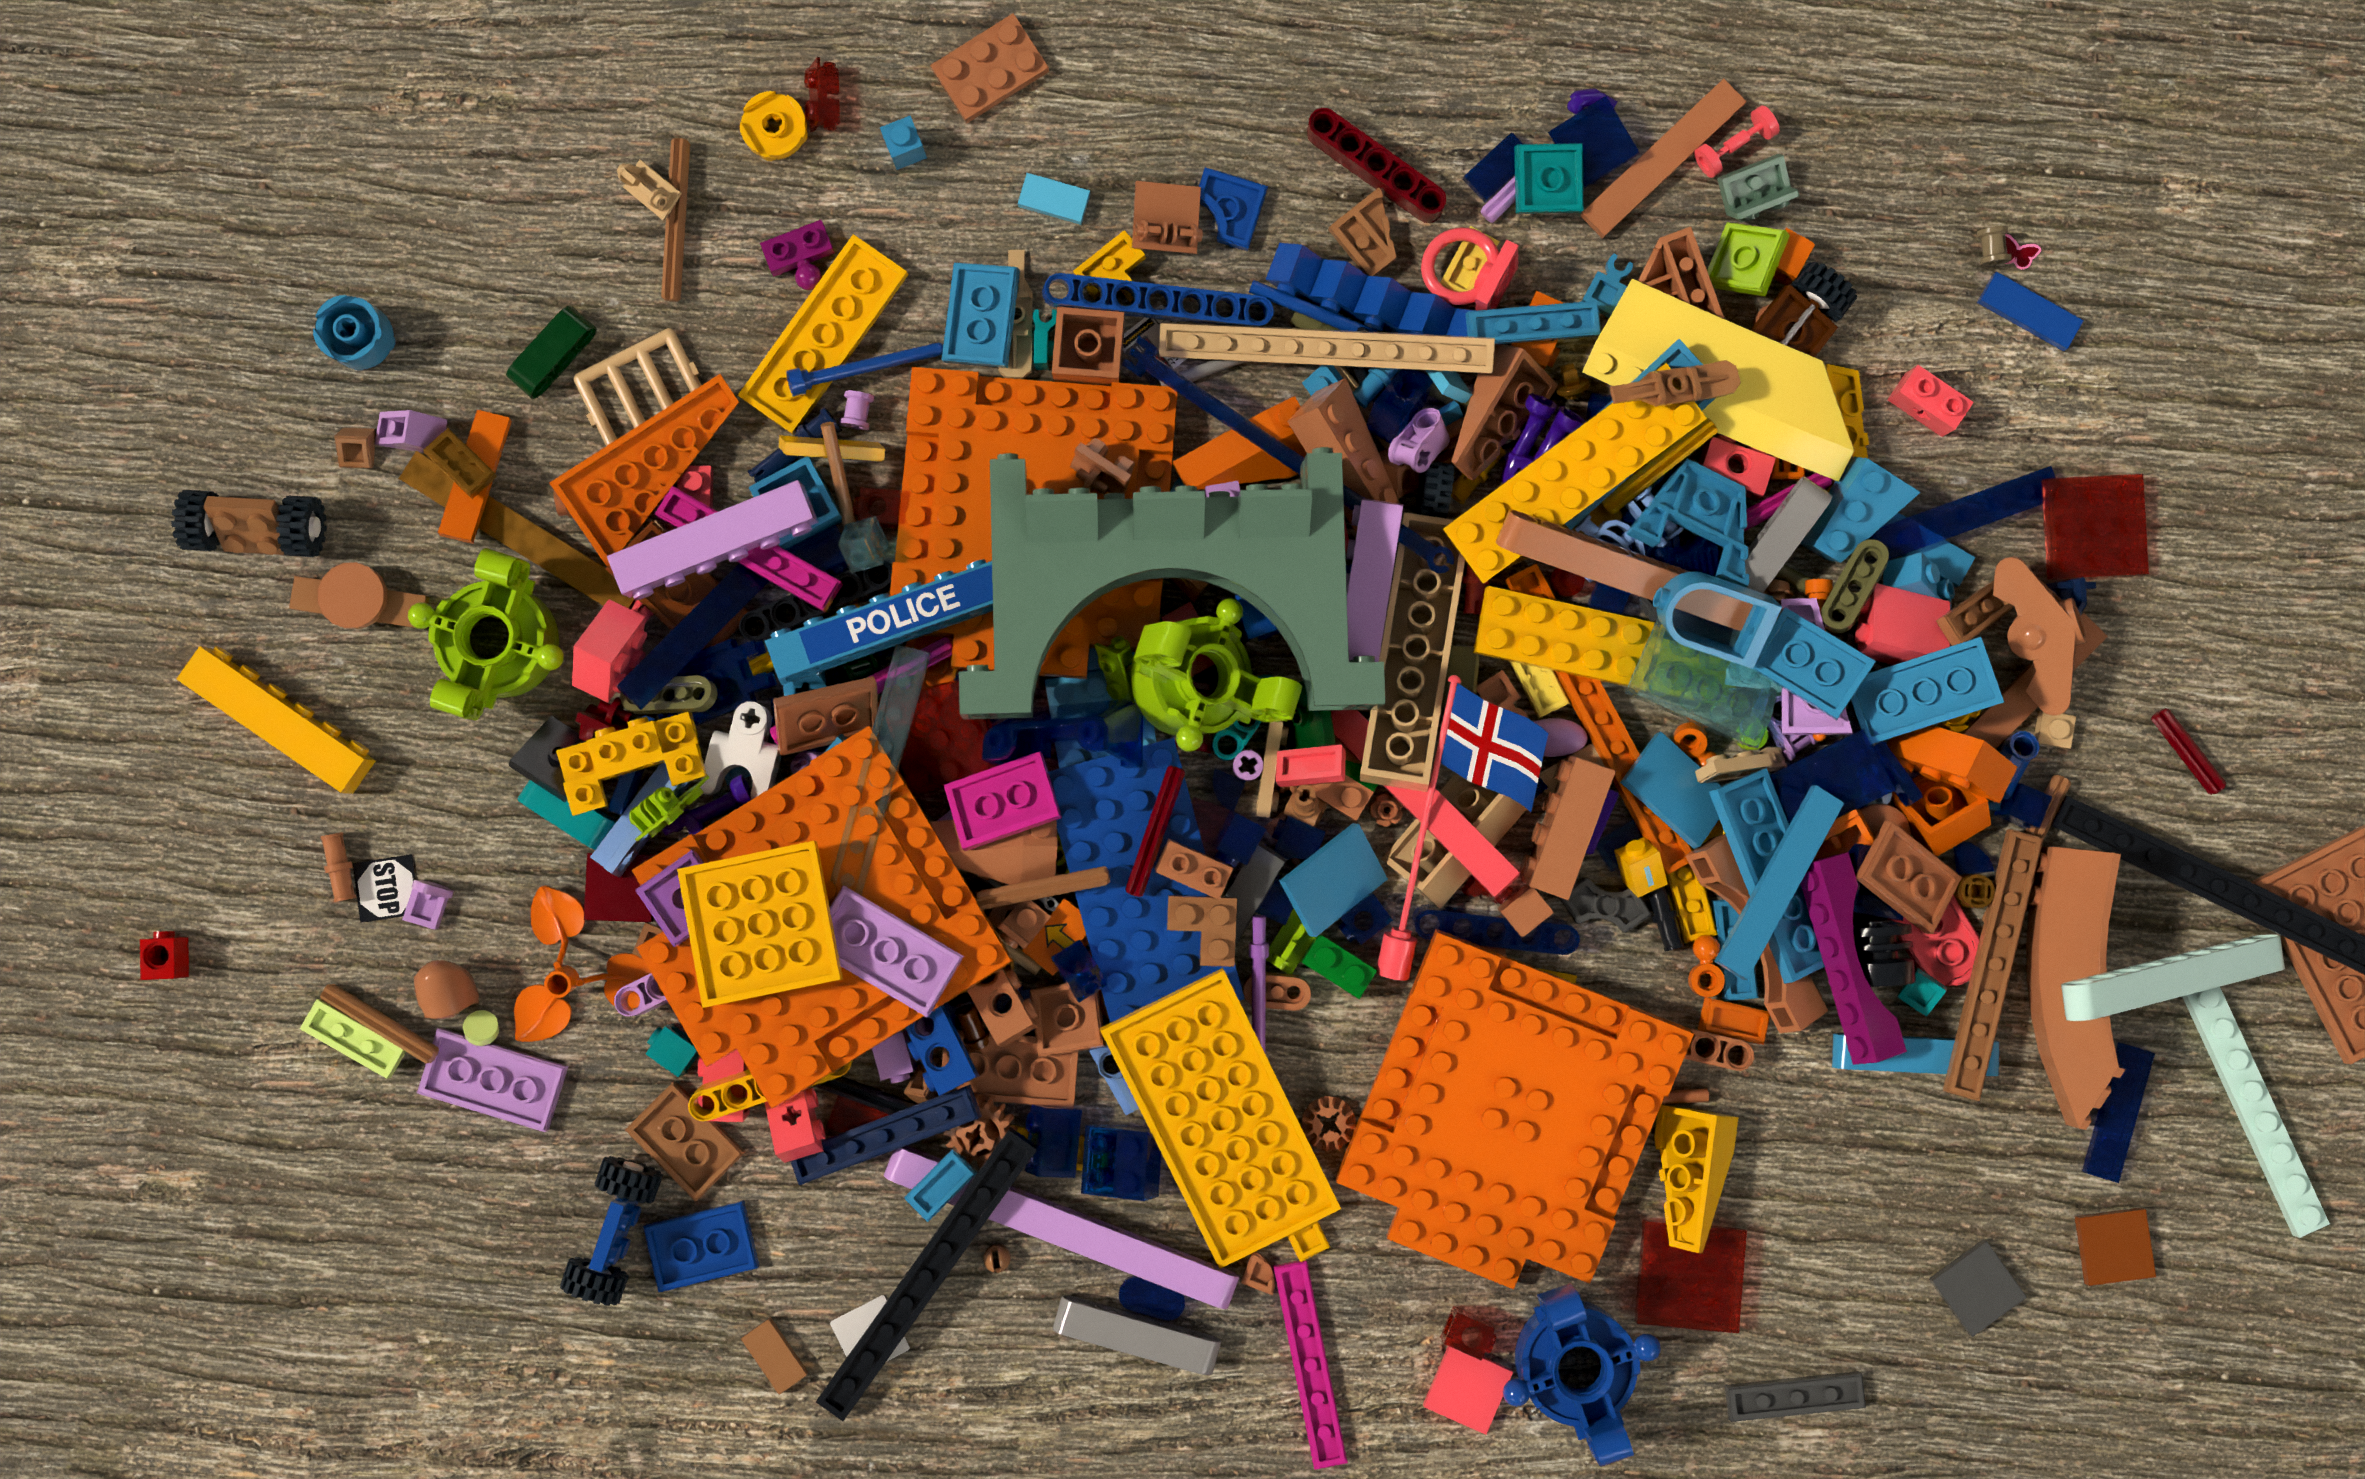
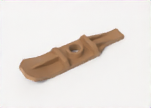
M1723 360L1704 365L1652 371L1638 382L1615 385L1609 388L1613 404L1641 400L1657 407L1731 395L1735 393L1741 382L1736 365ZM1673 379L1679 382L1681 390L1674 388L1672 384Z

